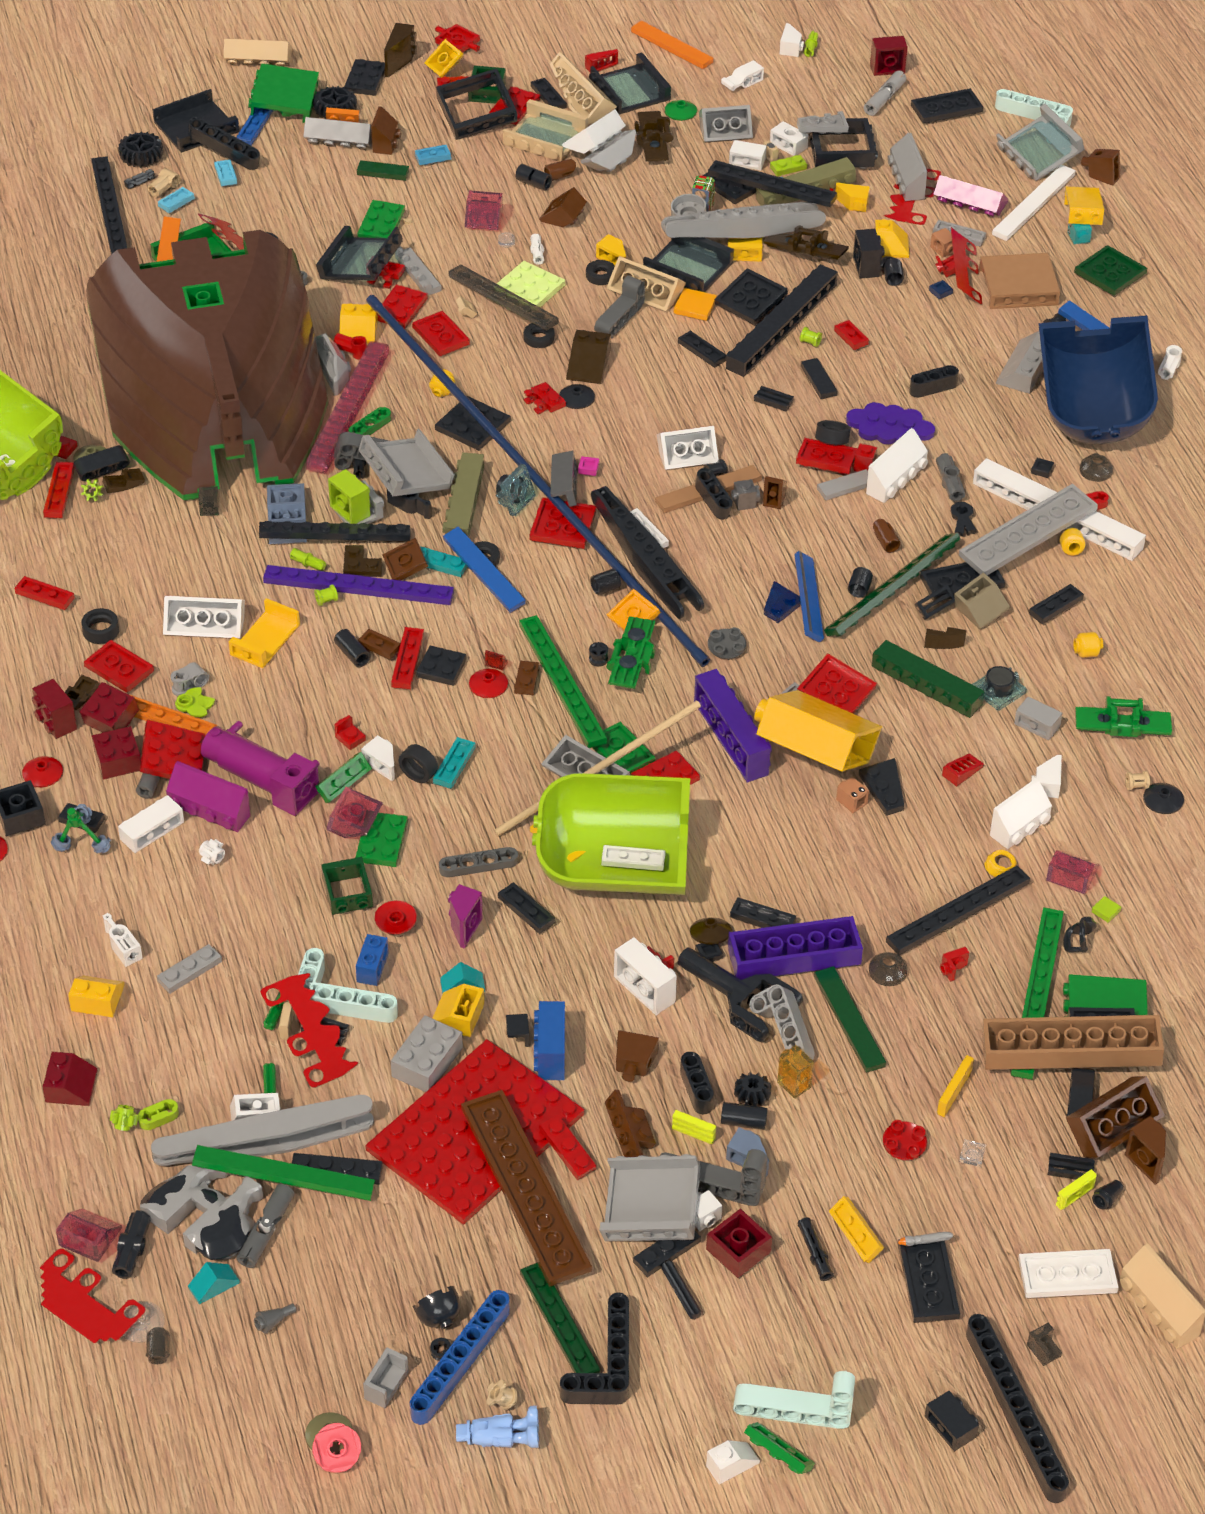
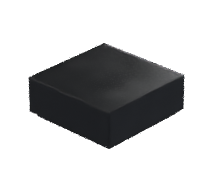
M1036 458L1031 468V474L1049 478L1054 462Z
M700 943L695 945V951L710 961L714 962L723 959V953L718 944Z

